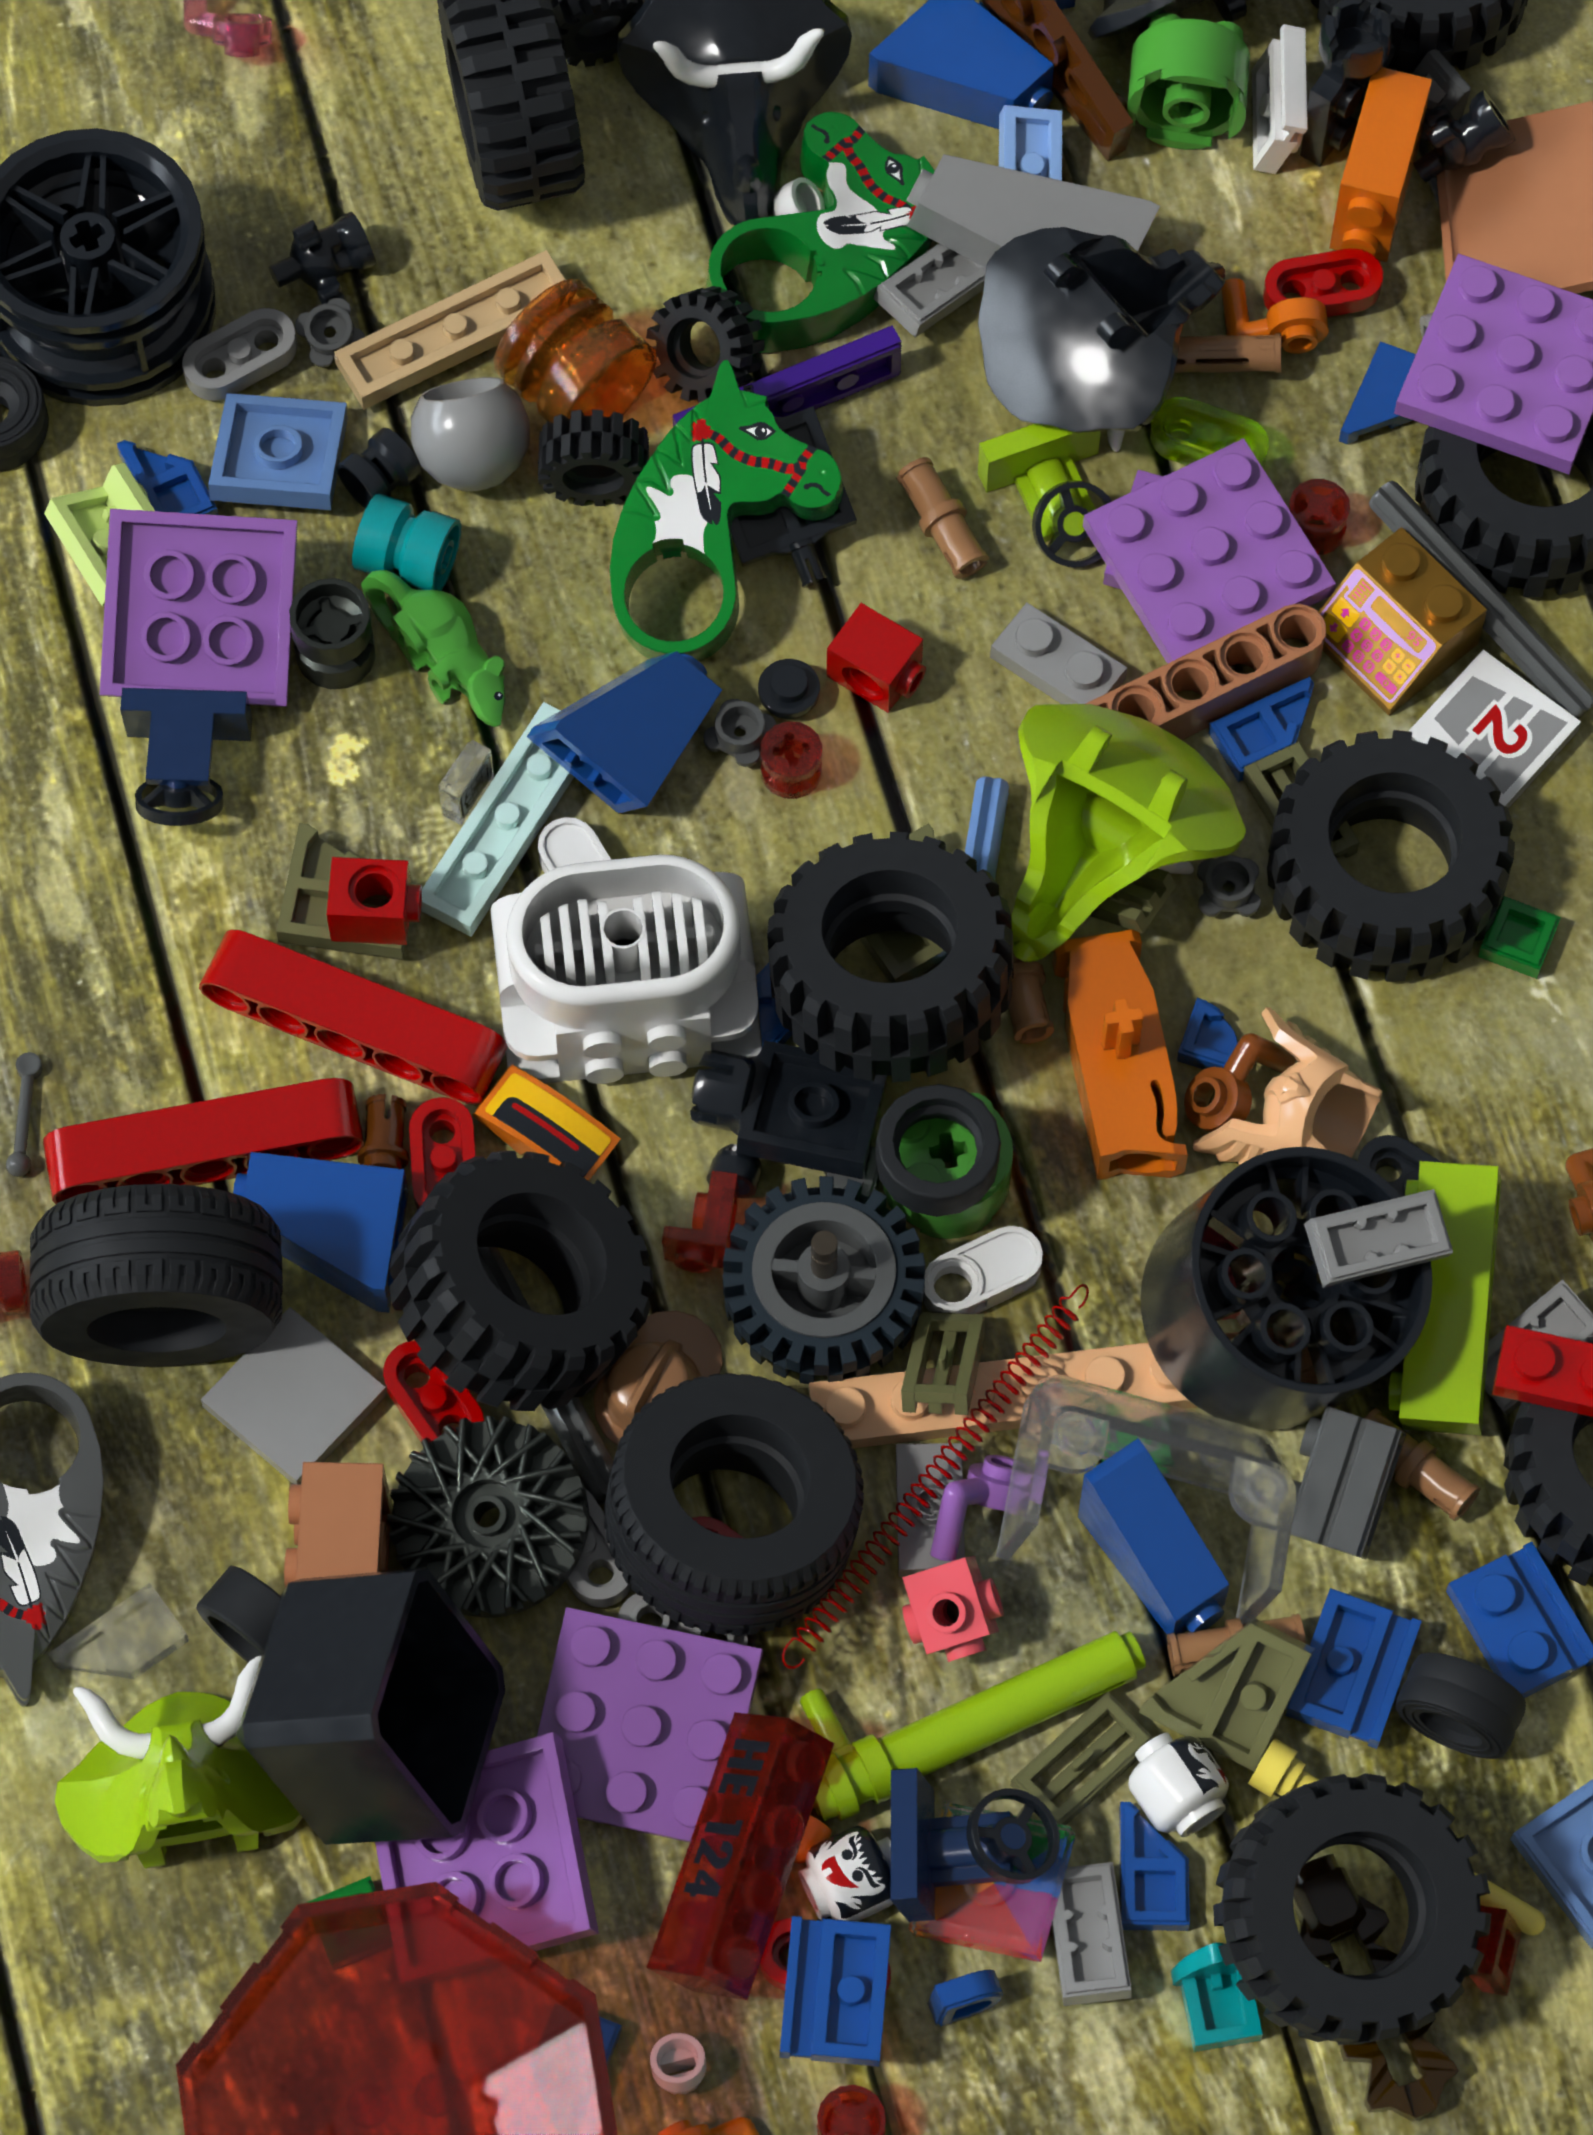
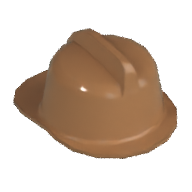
M677 1310L655 1312L649 1315L644 1325L637 1332L638 1336L599 1381L594 1395L595 1418L604 1435L617 1446L624 1430L631 1424L635 1414L639 1413L645 1404L652 1402L656 1395L664 1393L666 1389L678 1386L679 1383L686 1380L693 1381L696 1377H709V1375L720 1374L723 1365L721 1344L712 1328L698 1317Z

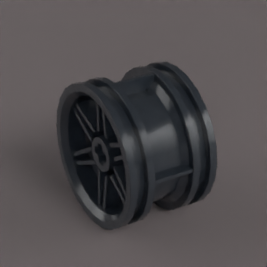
M98 128L67 130L37 139L11 154L0 165L1 356L13 359L28 368L39 381L44 394L63 402L88 406L124 404L152 395L177 380L184 373L183 357L186 350L195 341L211 333L216 315L215 283L212 276L211 263L205 248V230L201 207L190 179L173 158L154 144L128 133ZM153 260H163L165 262L164 267L154 262ZM62 308L63 311H65V312H58V311H56V310H59V309Z

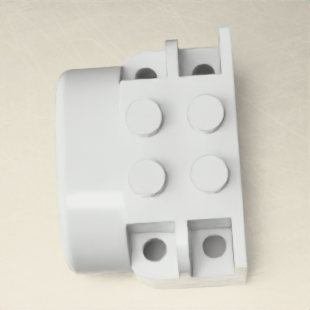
M650 855L603 860L555 868L534 880L522 893L507 895L492 904L490 911L503 1031L508 1046L506 1051L508 1067L514 1065L543 1083L586 1079L591 1083L606 1084L618 1081L627 1074L650 1072L658 1077L676 1076L685 1072L687 1068L700 1067L701 1065L698 1064L705 1051L717 1050L751 1058L756 1057L762 1050L758 1024L759 1003L745 883L742 877L734 873L713 872L696 861L675 855Z

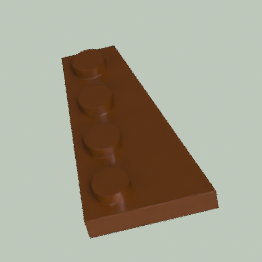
M980 0L993 16L1054 64L1052 92L1104 158L1109 161L1125 151L1133 126V120L1127 112V103L1118 93L1113 91L1055 0Z

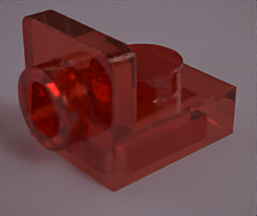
M720 1171L711 1172L708 1193L697 1192L692 1229L673 1226L664 1227L662 1246L666 1261L674 1262V1265L682 1270L695 1273L709 1272L712 1270V1267L723 1268L725 1248H730V1234L736 1223L739 1204L737 1174Z

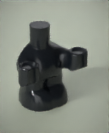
M1482 90L1471 100L1469 112L1460 119H1453L1445 105H1438L1425 114V121L1430 127L1426 130V136L1434 149L1415 161L1413 165L1421 178L1427 183L1444 170H1456L1477 164L1488 150L1504 148L1516 141L1498 107L1487 92Z
M348 212L339 217L333 224L319 230L314 220L293 228L294 239L289 257L270 265L269 271L278 288L301 279L318 292L321 304H327L333 298L346 300L341 285L337 281L339 276L352 270H363L375 266L376 259L361 223L353 212Z

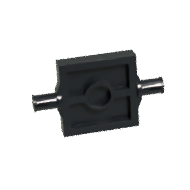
M752 384L743 386V391L755 393ZM813 406L786 417H774L778 427L787 435L825 451L833 458ZM843 485L842 500L836 512L826 519L806 520L794 514L787 507H780L770 514L736 517L731 524V535L742 566L772 555L791 554L800 576L802 587L805 588L813 585L806 562L810 564L816 583L827 579L814 545L830 533L857 524V519Z

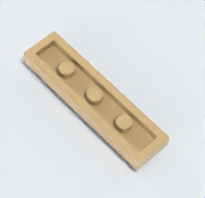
M545 250L335 351V363L364 410L576 308L575 294L548 251Z

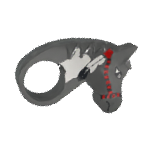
M15 1373L1 1377L0 1408L21 1401L38 1402L52 1407L61 1413L72 1426L77 1437L79 1450L74 1462L59 1478L58 1486L37 1494H29L27 1489L11 1487L0 1482V1678L5 1680L16 1701L22 1707H26L30 1701L32 1667L50 1649L65 1627L89 1571L99 1533L104 1481L100 1445L85 1404L69 1386L53 1377L39 1373Z

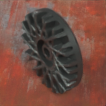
M485 1416L486 1421L471 1422L469 1419L463 1418L459 1420V1427L444 1426L443 1430L445 1433L432 1441L428 1437L424 1438L421 1442L423 1450L420 1453L417 1451L410 1453L409 1458L412 1462L404 1474L400 1471L396 1474L399 1486L398 1489H392L390 1493L394 1504L392 1514H387V1521L392 1526L389 1537L396 1547L398 1553L396 1558L399 1564L405 1570L428 1568L460 1612L468 1616L488 1618L508 1616L530 1609L544 1601L562 1586L576 1567L582 1555L588 1534L589 1506L583 1481L572 1461L544 1432L540 1433L530 1424L524 1426L515 1423L506 1416H503L501 1421L496 1420L493 1416ZM492 1508L499 1509V1519L493 1526H479L480 1519L484 1513Z

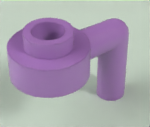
M988 1455L984 1458V1462L974 1463L969 1466L967 1479L947 1484L943 1491L930 1555L943 1561L956 1560L967 1506L979 1504L1002 1511H1022L1027 1509L1034 1480L1029 1474L1022 1471L1023 1464L1010 1457Z

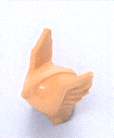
M1266 1007L1261 1015L1269 1027L1274 1040L1292 1054L1298 1062L1287 1068L1281 1075L1272 1078L1266 1086L1264 1092L1263 1124H1255L1232 1118L1218 1129L1194 1140L1193 1150L1198 1153L1216 1155L1219 1162H1238L1239 1165L1265 1152L1290 1147L1326 1149L1352 1158L1366 1132L1376 1106L1381 1100L1382 1090L1364 1082L1362 1078L1351 1072L1349 1066L1341 1061L1339 1057L1333 1056L1324 1047L1320 1048L1316 1040L1309 1035L1304 1036L1296 1024L1291 1021L1285 1022L1274 1010Z

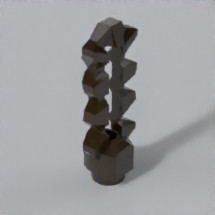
M1334 1854L1316 1858L1307 1862L1302 1867L1295 1884L1293 1907L1301 1923L1299 1929L1300 1936L1310 1952L1322 1964L1329 1966V1969L1344 1974L1340 1959L1334 1952L1331 1944L1344 1940L1354 1933L1358 1944L1364 1950L1372 1973L1392 1962L1398 1954L1375 1944L1390 1922L1386 1912L1357 1894L1345 1868L1339 1867ZM1434 2021L1417 2030L1401 2034L1411 2051L1413 2062L1422 2077L1400 2087L1393 2079L1387 2060L1380 2051L1376 2041L1359 2045H1340L1343 2061L1369 2063L1364 2102L1368 2113L1389 2109L1413 2122L1434 2113L1437 2109L1444 2084L1459 2071L1452 2059L1423 2038Z

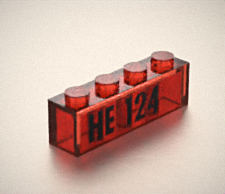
M734 1713L647 1969L692 1992L748 2000L834 1746L833 1742L790 1718Z

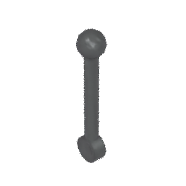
M30 1052L20 1055L16 1061L17 1073L21 1077L14 1151L8 1156L6 1161L7 1171L15 1177L26 1175L31 1168V1160L26 1155L33 1084L34 1079L38 1078L42 1073V1063L35 1053Z

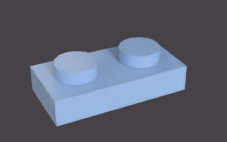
M1004 105L999 114V167L1062 181V111Z

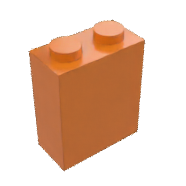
M1383 67L1370 77L1340 184L1330 249H1361L1372 254L1377 260L1388 261L1414 167L1413 163L1416 160L1432 79Z

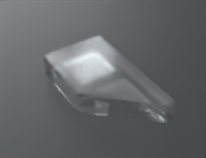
M149 1583L47 1654L55 1668L135 1679L189 1642V1638Z

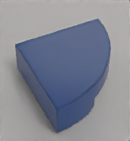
M1197 997L1178 1051V1062L1200 1069L1224 1067L1236 1047L1238 1039L1219 1008Z

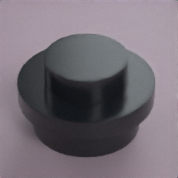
M778 660L766 667L759 678V699L762 705L776 717L786 720L800 718L812 710L819 699L820 681L818 675L811 666L800 660Z

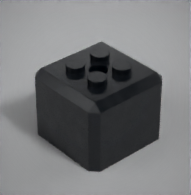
M428 1568L295 1580L289 1582L282 1593L236 1736L325 1845L454 1837L465 1831L506 1690L503 1668Z

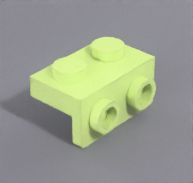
M125 463L111 466L102 487L51 498L44 513L102 607L105 606L110 508L155 511L149 502L146 490L141 484L137 483Z

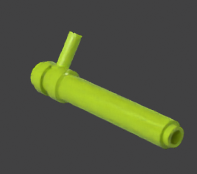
M1113 1631L878 1739L873 1734H870L853 1743L849 1741L822 1689L809 1691L801 1697L799 1703L822 1744L826 1755L813 1760L814 1768L800 1774L806 1795L821 1822H825L835 1816L841 1822L860 1813L859 1806L872 1800L878 1805L891 1799V1770L918 1768L923 1776L928 1775L1136 1680L1137 1671L1146 1668L1144 1655L1131 1632L1119 1635L1116 1631Z

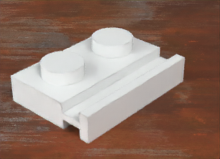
M1283 24L1280 28V40L1273 38L1252 69L1253 170L1276 174L1290 153L1297 152L1303 134L1307 131L1305 28Z

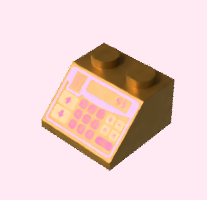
M1401 527L1353 566L1318 611L1326 624L1323 651L1390 716L1479 644L1487 609Z

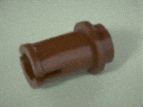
M386 1094L373 1095L365 1103L367 1111L365 1146L358 1151V1163L361 1165L403 1169L409 1163L408 1152L403 1149L404 1119L407 1103L403 1098L392 1095L391 1107L387 1110V1118L385 1119Z

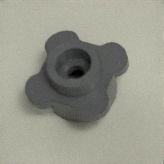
M333 298L327 304L319 305L309 313L304 312L300 314L295 322L297 334L305 337L311 348L309 354L311 362L318 367H329L334 361L335 351L365 337L362 330L355 328L350 318L351 307L344 299ZM334 328L336 334L334 337L328 338L325 336V330Z
M729 699L720 706V710L715 718V726L705 730L704 744L708 750L712 752L723 751L735 757L738 765L749 767L759 761V749L765 739L775 735L776 721L770 714H762L760 709L750 702ZM737 729H743L746 734L738 737L734 732Z
M1226 855L1217 859H1205L1199 864L1197 876L1203 882V894L1198 900V907L1203 914L1209 917H1216L1221 912H1238L1241 916L1250 917L1259 910L1261 900L1255 894V881L1259 876V867L1253 860ZM1231 883L1235 889L1227 892L1223 889V885Z

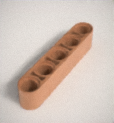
M1304 604L1288 605L1086 704L1140 717L1184 740L1208 728L1211 722L1312 676L1321 662L1326 636V624L1316 609ZM1298 638L1305 641L1308 646L1301 648L1292 647L1283 640ZM1245 664L1252 667L1255 672L1241 674L1233 671L1230 666ZM1183 690H1191L1198 693L1201 698L1185 700L1176 693Z

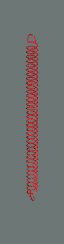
M1086 1284L1079 1285L1069 1297L1059 1298L1060 1306H1053L1051 1309L1053 1315H1046L1044 1317L1045 1324L1037 1325L1038 1334L1030 1335L1031 1343H1024L1022 1345L1023 1352L1015 1353L1016 1362H1008L1009 1371H1001V1380L993 1381L994 1390H986V1399L978 1400L979 1408L971 1409L972 1418H964V1427H957L955 1430L957 1436L948 1437L949 1446L941 1447L942 1455L933 1456L935 1465H926L927 1474L918 1475L920 1484H911L912 1493L903 1494L905 1503H896L897 1512L888 1513L890 1522H881L882 1531L873 1532L875 1541H866L867 1551H858L859 1560L850 1561L852 1570H843L844 1579H836L835 1586L837 1589H828L829 1599L821 1598L819 1601L821 1608L812 1609L814 1618H805L806 1628H797L798 1637H793L786 1644L782 1653V1661L788 1669H796L805 1661V1658H803L795 1666H790L786 1663L785 1651L793 1640L800 1641L811 1651L817 1652L814 1646L804 1640L799 1630L807 1631L820 1642H824V1639L809 1627L807 1620L818 1623L827 1632L832 1633V1630L818 1619L815 1614L816 1610L827 1614L834 1622L840 1623L837 1617L827 1611L822 1601L830 1602L841 1612L847 1613L843 1606L835 1602L830 1595V1591L841 1594L847 1601L855 1604V1601L840 1589L838 1582L846 1583L858 1594H862V1590L848 1580L845 1572L855 1574L865 1584H870L867 1578L856 1571L853 1563H859L865 1566L872 1574L878 1575L874 1568L864 1562L860 1554L866 1553L872 1556L879 1564L885 1565V1562L880 1557L872 1553L868 1544H875L886 1554L893 1556V1553L887 1547L880 1544L875 1535H884L893 1544L900 1546V1543L885 1531L883 1525H890L901 1535L908 1537L907 1532L893 1522L891 1515L899 1516L908 1525L915 1527V1523L904 1516L898 1506L908 1507L915 1515L923 1518L922 1513L908 1503L906 1496H912L923 1506L930 1508V1504L919 1497L913 1487H921L931 1497L938 1499V1495L923 1484L921 1477L931 1479L941 1489H944L945 1485L934 1478L928 1468L938 1469L946 1478L953 1480L952 1475L937 1464L936 1458L946 1460L956 1470H960V1466L947 1458L943 1449H950L962 1460L968 1461L967 1456L955 1449L951 1443V1439L961 1441L969 1450L975 1451L974 1446L961 1438L958 1430H965L974 1439L983 1442V1439L977 1433L968 1428L966 1420L975 1422L982 1430L990 1433V1429L975 1418L973 1411L982 1412L991 1422L998 1423L993 1415L982 1408L980 1403L985 1401L990 1403L999 1413L1005 1414V1410L1001 1406L991 1401L988 1392L996 1393L1009 1405H1012V1400L998 1391L995 1386L996 1383H1002L1012 1393L1020 1395V1392L1014 1386L1004 1380L1003 1374H1010L1021 1385L1027 1386V1382L1022 1377L1013 1373L1010 1365H1018L1029 1376H1035L1031 1369L1020 1363L1018 1355H1024L1034 1365L1042 1367L1040 1361L1027 1353L1025 1346H1032L1043 1357L1049 1358V1354L1044 1349L1035 1345L1032 1337H1040L1048 1346L1057 1349L1056 1344L1040 1332V1327H1045L1057 1338L1064 1339V1336L1058 1330L1048 1324L1047 1318L1056 1319L1062 1327L1071 1330V1326L1067 1322L1056 1316L1054 1310L1058 1308L1063 1310L1072 1320L1079 1321L1076 1314L1063 1306L1062 1300L1070 1299L1079 1288L1084 1287L1086 1289V1296L1082 1304L1078 1306L1080 1309L1087 1301L1089 1295Z

